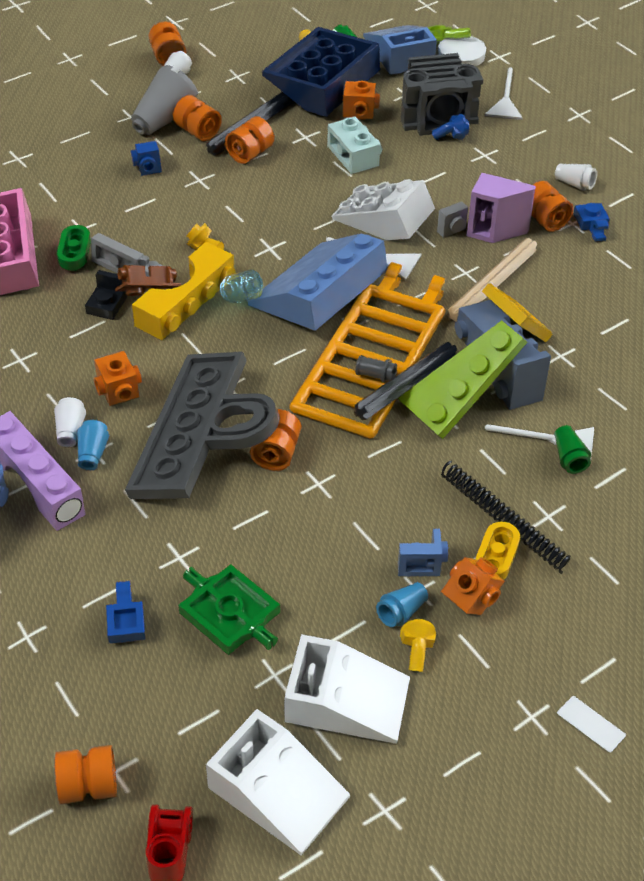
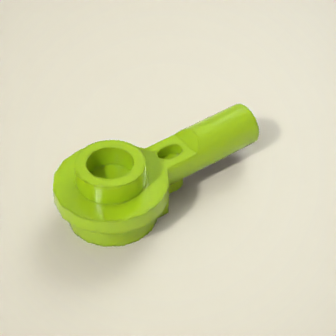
M445 25L428 27L437 39L436 45L445 38L458 39L471 36L470 28L452 29Z

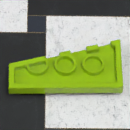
M501 320L398 399L439 437L444 439L528 342Z

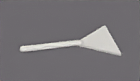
M511 67L508 68L504 97L488 110L485 116L523 119L509 98L513 72Z
M331 237L326 238V241L335 240ZM386 254L387 267L391 262L402 265V270L398 276L406 281L422 254Z
M485 425V430L543 439L556 445L555 436L552 434ZM594 427L576 430L575 433L590 450L592 456Z

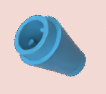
M87 420L77 430L78 466L84 470L97 469L110 435L107 431V426L103 422Z
M416 582L382 595L380 602L376 606L380 620L388 627L404 625L422 604L428 600V592L421 583Z

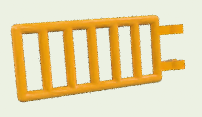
M391 262L379 286L370 284L359 294L291 401L290 411L369 439L374 438L397 399L375 413L368 425L305 403L311 394L355 408L356 403L364 399L318 383L324 373L374 390L385 384L381 382V379L356 375L355 370L331 363L336 353L356 360L361 355L381 361L391 359L392 363L397 364V375L419 361L446 313L445 308L437 304L444 295V291L441 289L445 283V278L434 275L422 299L393 291L401 283V278L398 275L402 270V265ZM373 296L430 314L431 316L427 323L367 305V303ZM360 315L420 333L416 342L356 324V321ZM351 334L409 354L405 361L402 362L343 342L347 335Z

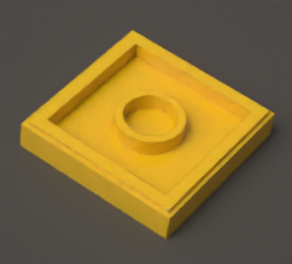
M488 283L481 291L519 326L544 342H547L553 335L544 324L519 302L494 285Z

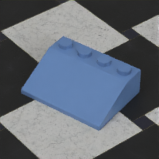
M360 233L322 242L250 298L248 306L316 331L387 271L384 240Z

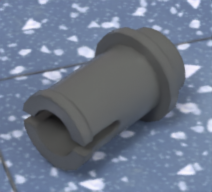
M361 355L357 360L355 372L356 375L381 379L382 383H387L396 377L397 364L392 363L391 359L381 361Z

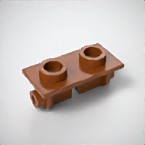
M124 265L123 268H118L117 272L118 279L122 280L123 284L115 288V291L126 292L127 296H140L151 288L173 289L180 287L181 283H173L176 280L177 272L170 266H149V276H146L145 266Z

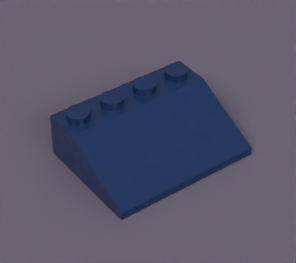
M317 27L262 71V76L304 110L327 117L343 103L345 81H368L380 71L379 43Z

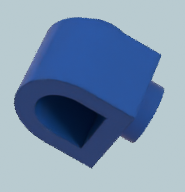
M151 141L135 144V150H131L133 166L139 167L141 176L161 173V161L157 142Z

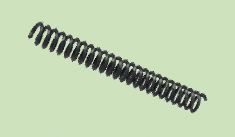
M452 460L444 465L441 472L443 478L451 482V485L455 486L461 493H465L466 497H469L471 501H474L476 505L484 509V512L489 513V516L493 517L495 521L502 522L501 519L505 518L503 522L508 523L510 521V524L515 525L519 530L520 541L523 540V543L528 545L530 549H533L534 553H538L539 557H543L544 561H548L549 565H553L555 570L559 569V573L563 574L561 569L570 561V555L564 558L565 551L560 552V547L555 548V543L549 545L550 539L544 540V534L540 535L539 530L535 531L534 526L530 527L529 522L525 523L524 518L520 519L519 514L515 515L514 510L510 511L509 506L505 507V503H500V499H496L495 495H491V491L486 492V487L481 488V483L476 484V479L472 480V476H467V472H462V468H458L457 464L452 465L445 476L444 471L452 463Z

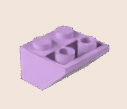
M481 173L471 192L467 236L495 243L527 234L536 186Z

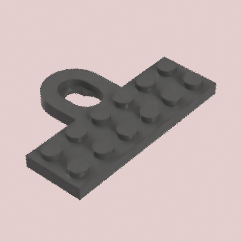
M243 352L187 355L126 486L125 491L130 499L189 498L209 450L248 448L263 442L273 434L280 420V415L274 401L264 394H233L247 362ZM238 414H254L252 419L245 423H238L229 428H219L221 423L228 417Z

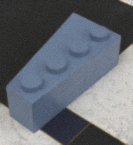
M492 300L459 308L458 319L455 322V331L458 338L463 339L467 346L501 320L523 337V329L518 324L511 325L509 316ZM533 338L525 339L528 343L492 383L497 397L503 399L509 410L543 401L551 355L546 351L539 352L537 350L538 343Z

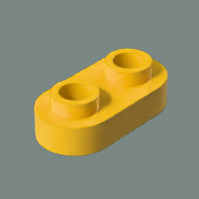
M507 522L491 524L485 532L476 555L477 560L483 557L498 568L496 574L503 580L508 576L520 541L518 529Z

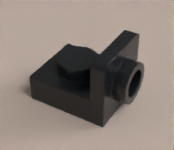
M98 270L95 274L97 287L85 304L86 314L114 320L127 299L126 292L115 291V288L122 285L123 282L118 279L115 273Z

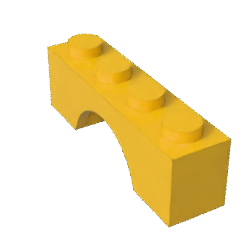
M205 242L188 257L190 280L187 283L173 289L151 288L132 304L134 326L160 340L165 339L171 332L176 331L179 325L189 316L194 315L206 301L212 299L223 286L233 280L235 277L234 255Z

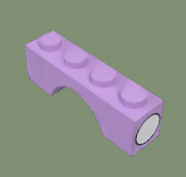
M11 411L1 415L0 462L3 470L6 471L9 468H13L19 474L30 490L38 510L56 531L83 517L85 509L81 488Z

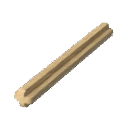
M525 238L448 309V318L456 322L459 308L482 302L487 297L481 292L489 283L498 287L536 252L537 242L535 240L532 241L530 238Z

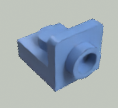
M433 529L431 543L399 544L398 576H440L441 563L448 561L447 541H441L440 529Z

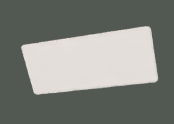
M572 696L557 712L558 715L610 753L626 736L623 731L575 696Z

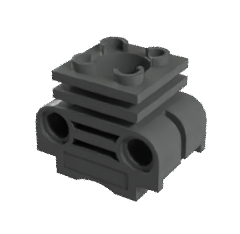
M458 53L409 57L408 70L403 74L401 123L404 131L417 130L419 136L431 135L434 129L448 123L451 116L463 114L465 119H468L469 125L479 124L478 97H480L481 85L483 84V78L479 69L470 64H462Z

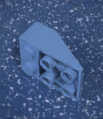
M405 25L363 33L365 40L379 43L380 61L389 74H400L407 71L409 57L436 54L437 39L427 27Z

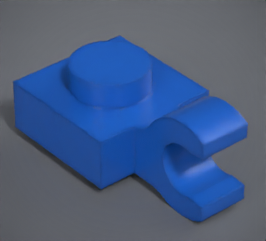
M601 203L575 205L574 216L581 230H590L594 241L606 240L604 229H608L610 218Z
M130 581L116 582L117 604L106 605L109 644L146 640L142 601L132 602Z

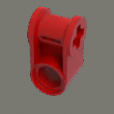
M159 804L151 805L148 821V839L145 849L148 875L151 881H181L183 879L188 845L192 837L193 806H186L184 810L160 809ZM163 858L173 859V861L168 864L157 863L159 860Z

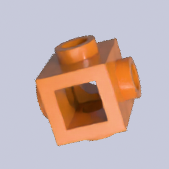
M345 81L343 117L352 118L356 116L360 120L373 119L374 109H379L380 94L375 93L376 83Z
M125 351L94 359L97 375L94 378V384L99 396L104 395L109 406L139 397L138 384L142 383L141 374L137 365H131Z
M465 557L454 565L450 571L451 578L441 592L467 614L482 615L484 610L492 606L501 594L499 589L505 580L496 574L498 568L487 559L480 557L477 560Z

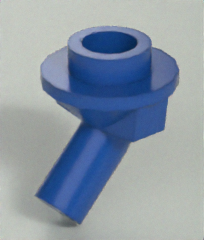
M463 114L451 116L449 122L434 129L432 135L435 140H438L452 133L453 138L463 140L469 132V121L465 119Z

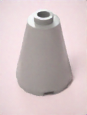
M165 65L157 71L131 116L132 126L139 134L150 135L174 121L173 111L178 101L187 95L196 97L199 94L197 88L182 71L178 73L172 71L173 66Z

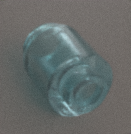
M247 270L228 275L220 284V292L226 301L240 303L259 298L263 293L264 284L258 272Z

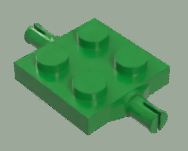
M230 564L220 573L208 578L203 577L193 567H190L189 571L186 570L184 572L183 579L195 589L188 598L178 605L179 613L227 655H230L251 638H255L267 650L272 649V646L276 645L278 637L269 632L265 625L280 613V604L233 565Z

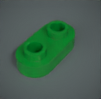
M72 225L62 231L57 249L58 264L61 268L76 271L86 264L91 244L88 228L82 225Z

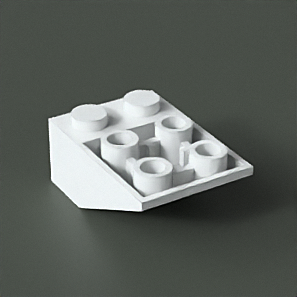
M407 179L400 183L390 184L389 182H383L375 186L360 185L353 190L352 195L339 205L338 210L331 217L335 221L385 240L409 239L433 212L435 207L424 180L412 181Z
M301 634L284 697L285 722L397 744L410 677L339 641Z
M258 709L252 713L206 763L207 782L210 790L301 856L350 798V794L286 728Z

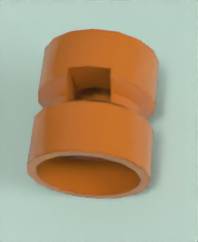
M166 21L159 22L151 28L148 35L149 42L159 64L164 66L170 55L174 52L183 51L186 53L184 42L174 24Z
M193 95L181 98L173 111L175 124L201 141L212 139L221 127L222 117L220 113Z
M254 116L227 134L225 138V146L228 153L235 161L241 164H246L274 143V133L271 126L265 119L259 116Z
M539 181L534 183L533 185L536 188L531 216L549 232L560 230L571 219L574 210L573 204L549 182Z
M277 409L280 420L273 434L250 449L251 458L257 465L273 471L286 469L290 465L302 428L300 420L294 414L282 409Z
M112 745L91 748L87 756H83L78 749L55 753V777L60 804L83 802L88 793H90L93 799L117 797L116 769Z

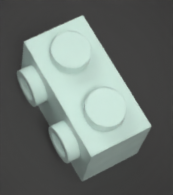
M356 116L328 124L327 146L351 174L379 166L380 154L382 153L381 144Z

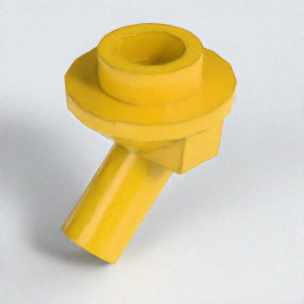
M206 223L202 226L196 224L186 235L190 239L187 245L195 250L205 242L224 249L223 242L208 237L212 230Z
M414 619L405 623L400 629L402 644L411 646L409 670L423 672L426 648H433L436 629L427 620Z

